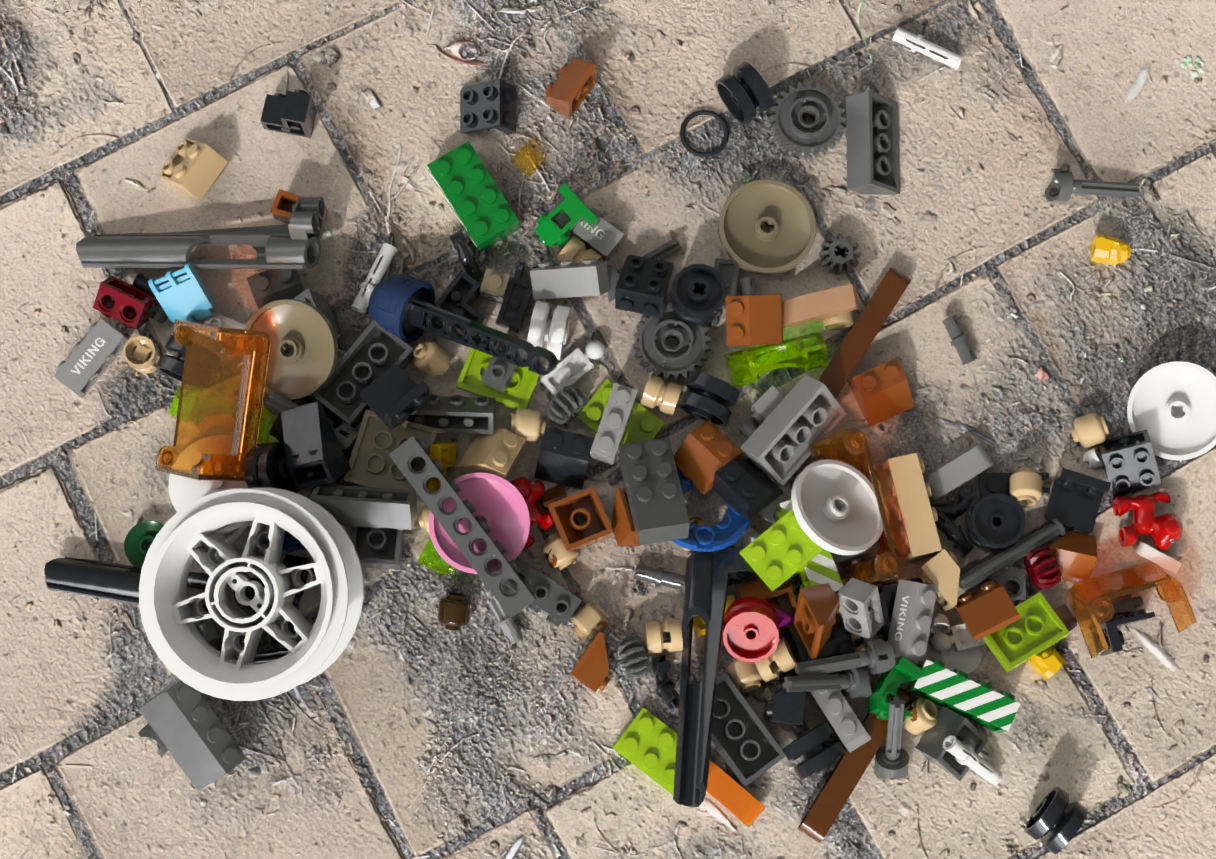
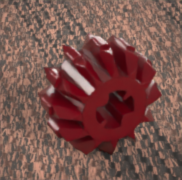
M1048 547L1035 548L1024 556L1023 563L1026 567L1025 570L1028 573V578L1032 580V584L1039 590L1051 588L1061 582L1062 572L1060 565Z

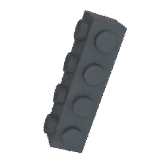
M429 394V401L426 405L414 411L406 421L438 429V433L494 434L496 398Z
M322 484L315 487L310 497V500L326 509L341 525L349 527L363 526L375 529L412 530L418 517L415 490Z
M518 556L514 560L522 571L518 575L524 583L529 580L537 591L534 594L537 600L529 605L528 608L535 613L541 610L548 615L546 620L558 628L560 624L566 627L582 604V600ZM498 570V571L492 572V573H493V574H496V573H499L501 570ZM509 579L504 584L507 587L505 591L508 594L516 592L518 586L515 580Z

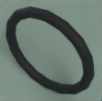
M699 110L685 118L681 124L680 138L688 152L699 157H710L724 149L728 142L729 130L727 123L721 115L710 110ZM710 115L718 119L722 124L724 138L720 146L714 151L699 152L691 148L686 142L685 128L688 122L695 116Z

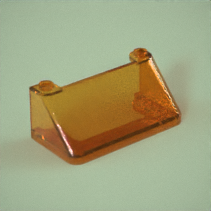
M175 319L173 337L177 344L186 346L174 442L173 445L163 446L159 450L155 470L195 480L244 481L243 464L245 456L252 447L257 445L271 346L270 337L266 332Z
M852 428L839 431L809 445L812 457L819 456L824 460L830 459L846 464H855L856 469L873 484L883 524V532L877 540L881 548L877 551L878 556L875 560L849 565L852 573L842 579L844 586L851 578L875 586L904 579L908 572L907 563L878 449L874 440L859 429Z

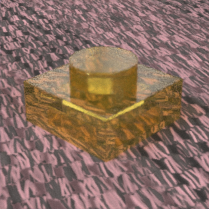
M528 143L511 159V163L527 178L545 162V159Z

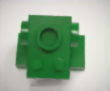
M565 183L557 189L565 199L551 213H544L537 220L539 225L534 229L539 235V240L550 248L557 245L559 247L563 246L570 239L568 233L580 222L585 220L592 228L600 223L598 218ZM564 211L572 220L560 229L553 221Z
M903 656L896 658L894 667L888 672L881 673L873 687L872 694L869 696L868 712L877 714L876 718L888 720L889 696L893 701V697H898L896 694L898 687L919 679L923 670ZM904 709L903 722H905V719L913 717V714Z

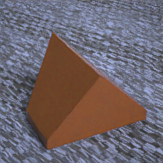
M1070 531L1048 547L1060 565L1062 580L1087 585L1098 558L1096 536Z

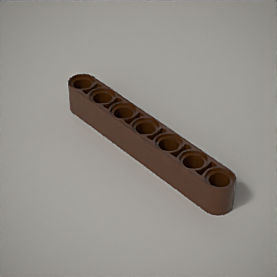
M892 267L818 380L824 383L835 399L912 280Z
M898 687L896 694L899 701L904 700L906 705L911 694ZM868 712L862 722L871 740L851 753L847 751L841 756L798 827V830L818 843H821L887 735L888 720L876 718L877 714Z

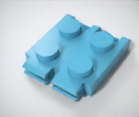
M192 263L185 264L184 268L175 272L171 270L166 273V276L159 279L152 278L148 280L151 290L171 323L176 322L181 329L194 324L197 320L201 321L211 317L215 313L213 308L215 301Z

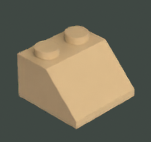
M496 429L494 434H476L456 470L464 474L490 473L508 480L522 455L526 439L507 429Z
M945 549L913 572L916 577L922 579L924 584L938 586L935 601L943 612L957 605L960 568L957 565L959 563L958 559L952 552L949 551L947 553Z

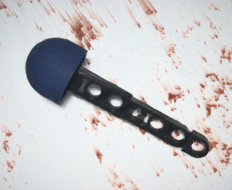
M404 274L392 275L379 282L370 295L369 312L372 320H375L387 332L389 331L394 336L396 335L405 343L415 341L425 330L519 367H529L528 370L540 375H547L557 367L556 355L550 350L540 346L534 347L527 341L434 305L435 292L433 286L423 280ZM435 316L442 319V327L436 324ZM456 324L462 326L464 330L463 335L456 331ZM498 340L504 342L506 351H502L498 347ZM519 348L526 351L527 360L519 355ZM540 357L548 360L549 368H545L541 364Z

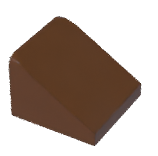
M558 485L546 490L540 499L545 510H549L548 504L568 496L563 486Z
M1065 604L1054 610L1068 631L1073 630L1077 626V622Z

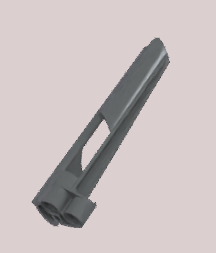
M299 197L296 204L292 206L293 211L290 216V224L167 233L100 234L81 239L76 244V251L83 268H184L185 264L192 263L194 268L312 269L318 263L321 255L320 238L324 228L325 202L323 197ZM197 244L250 245L257 252L255 259L190 258V254Z

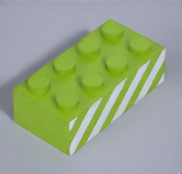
M791 500L779 503L775 510V515H773L775 523L793 509ZM825 549L795 573L796 576L800 575L802 580L800 588L829 583L833 592L838 594L841 587H843L831 552Z

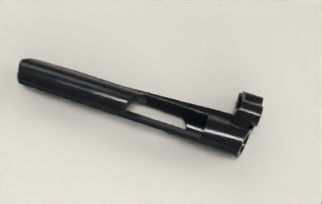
M745 547L724 549L716 553L697 552L686 560L682 622L683 649L673 800L679 805L692 808L699 807L702 804L707 790L713 705L728 586L740 584L744 581L748 582L750 578L756 575L754 570L739 554ZM698 616L706 624L703 680L696 684H689L693 617Z
M287 554L282 563L287 568L310 564V558ZM70 557L56 558L45 565V583L49 590L139 605V583L142 569L135 566ZM303 570L300 574V579L303 583L307 582L309 574L307 570ZM189 572L187 587L205 590L210 576L208 573ZM250 577V580L260 582L265 588V585L263 584L260 578ZM247 586L245 589L246 597L250 600L255 597V590L251 586ZM233 591L234 600L240 609L250 614L257 613L250 605L247 606L239 603L236 599L235 591ZM304 591L294 596L293 605L297 610H299V601ZM203 606L204 610L209 612L207 606Z

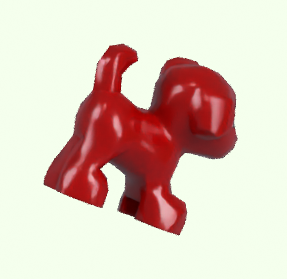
M523 476L512 480L510 483L521 493L526 501L530 513L531 526L537 524L546 532L554 527L555 522L551 513H541L536 503L545 492L544 483L541 480H531ZM529 534L528 541L522 552L526 551L536 542L532 535Z
M1159 491L1151 495H1138L1136 497L1117 496L1112 500L1115 516H1122L1129 510L1133 512L1132 524L1122 527L1118 532L1121 547L1132 546L1138 540L1137 535H1151L1156 549L1164 552L1168 551L1171 545L1182 537V521L1175 514L1165 513L1160 516L1155 514L1157 502L1163 501L1168 504L1171 502L1170 495L1167 492Z

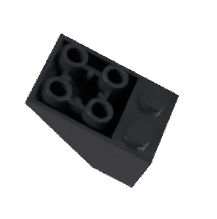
M320 401L281 412L286 467L297 490L334 482L351 469Z

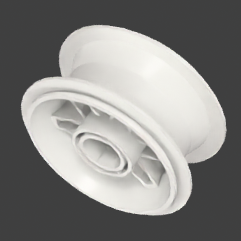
M270 487L229 489L214 492L196 499L183 507L166 522L153 540L142 566L139 583V608L142 623L148 640L160 660L174 675L194 689L216 698L233 701H255L271 698L308 682L324 672L339 658L352 639L361 617L364 600V578L360 559L352 540L342 525L326 509L309 498L288 490ZM253 521L242 555L216 534L232 524ZM285 531L292 534L303 544L315 563L287 568L280 561ZM266 534H269V547H266L263 542ZM216 550L219 552V555L224 559L222 562L216 560ZM195 558L210 577L204 593L187 599L188 574ZM303 570H307L311 575V580L308 584L303 583L300 579V574ZM251 571L257 575L265 585V588L260 582L250 580V576L246 572ZM321 584L320 609L315 624L312 627L293 605L294 596L299 592ZM247 586H251L255 590V597L252 600L248 599L245 595ZM233 591H235L236 599L239 603L247 606L250 605L257 613L250 614L240 609L234 600ZM204 600L206 601V606L209 612H206L203 608ZM213 618L220 626L225 628L221 652L204 639L195 626L194 621ZM289 622H291L294 625V629L297 632V634H293L289 631ZM263 629L291 651L277 660L253 662ZM241 635H245V648L239 642Z

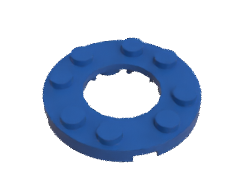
M677 470L683 495L687 491L696 488ZM727 503V515L721 522L714 526H694L693 523H690L688 538L671 541L693 551L711 552L721 550L733 545L742 538L748 530L752 518L746 521Z

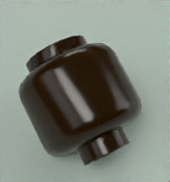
M448 592L446 596L439 600L437 618L440 623L445 624V629L457 631L460 630V626H465L470 622L471 602L466 598L465 594Z

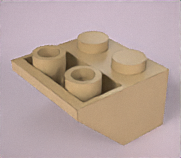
M185 138V140L177 145L176 152L172 158L164 163L159 177L187 196L201 201L228 161L209 145Z

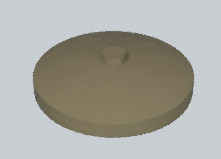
M756 180L736 189L725 201L719 216L718 234L725 253L740 268L758 275H777L795 268L808 255L815 239L816 220L809 202L798 190L776 180Z
M283 299L264 305L252 315L243 332L241 354L249 377L261 390L269 395L275 391L286 399H299L314 394L329 381L337 364L338 342L330 321L318 308L305 301Z

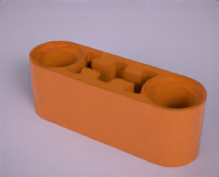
M710 760L706 792L746 826L750 827L765 809V806Z

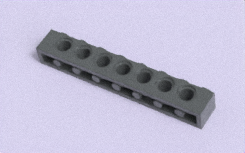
M412 436L388 455L509 617H515L537 600L534 596L537 593L536 589L529 580L524 583L518 575L522 572L514 560L509 562L503 555L506 549L498 539L496 541L491 539L488 535L491 529L483 519L480 521L476 519L473 515L476 509L468 499L464 501L458 495L461 489L452 478L449 481L443 475L445 468L437 458L432 460L427 452L430 451V448L422 438L417 440ZM423 458L426 466L422 471L416 472L413 468V463L416 459ZM433 478H438L441 482V487L436 492H431L428 488L429 481ZM453 498L456 502V508L452 512H446L443 508L445 500ZM464 518H468L471 521V529L466 533H462L458 527L459 522ZM478 539H484L487 543V548L482 553H477L474 550V543ZM493 559H499L502 563L501 571L496 574L489 570V563ZM509 579L515 580L518 586L513 594H508L504 590V584Z

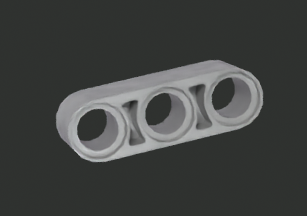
M979 444L925 477L924 482H928L931 489V497L935 502L989 469L994 463L982 444Z

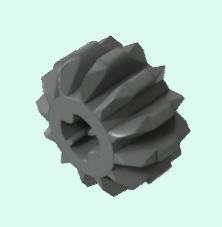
M839 233L837 240L831 235L828 237V242L822 243L821 247L823 250L819 252V257L824 258L821 263L822 266L830 265L829 273H832L834 269H837L838 275H842L843 269L847 273H851L852 266L857 267L859 264L857 258L861 256V252L856 250L859 244L857 242L850 244L851 236L843 240V235ZM838 251L839 254L844 253L845 255L842 258L841 255L836 256L835 254Z
M573 385L565 386L549 402L545 409V414L554 424H557L559 427L565 426L582 411L586 405V397Z
M628 636L618 641V652L628 677L631 679L641 678L651 673V662L640 636Z

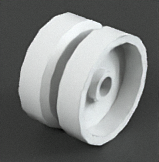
M536 301L527 342L531 343L534 347L540 346L544 348V344L547 342V349L556 355L557 360H561L564 345L567 343L571 307L558 305L554 309L552 319H550V304Z

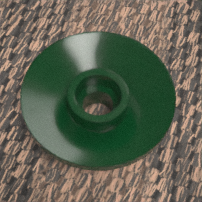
M143 521L132 527L126 535L124 552L129 562L135 567L142 569L148 552L147 546L153 542L164 526L162 523Z

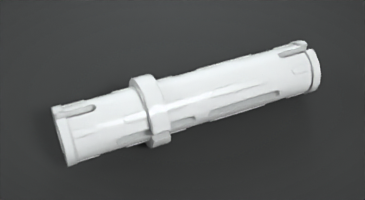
M898 26L892 41L911 48L910 51L914 53L918 51L955 68V70L958 69L963 58L962 55H958L922 38L923 35L921 34L915 35Z
M388 243L382 244V248L365 281L359 285L360 291L351 305L355 311L362 314L366 313L373 289L381 282L391 260L397 252L394 246Z
M952 735L945 738L943 748L955 756L958 763L967 765L991 785H997L1001 781V771L977 755L973 747L963 744Z

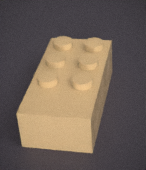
M917 453L887 459L881 466V471L904 561L906 563L935 556L942 551L935 524L938 521L935 507H931L929 501L931 489L928 482H924L922 474L925 473L924 462L922 458L918 459Z

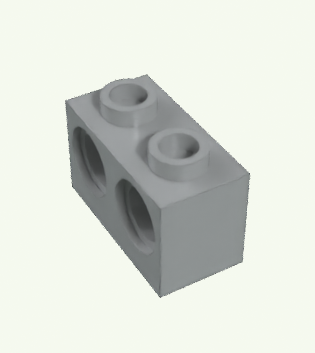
M851 578L838 592L845 631L871 640L884 625L878 587Z

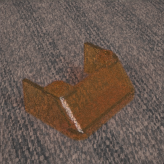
M1146 562L1074 584L1069 589L1068 599L1091 659L1109 648L1100 624L1108 622L1114 615V607L1111 600L1156 588L1158 596L1167 603L1178 633L1196 623V618L1182 584L1154 562Z

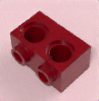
M111 276L100 283L93 308L100 311L106 317L122 322L128 328L137 329L147 322L148 312L153 305L155 296Z

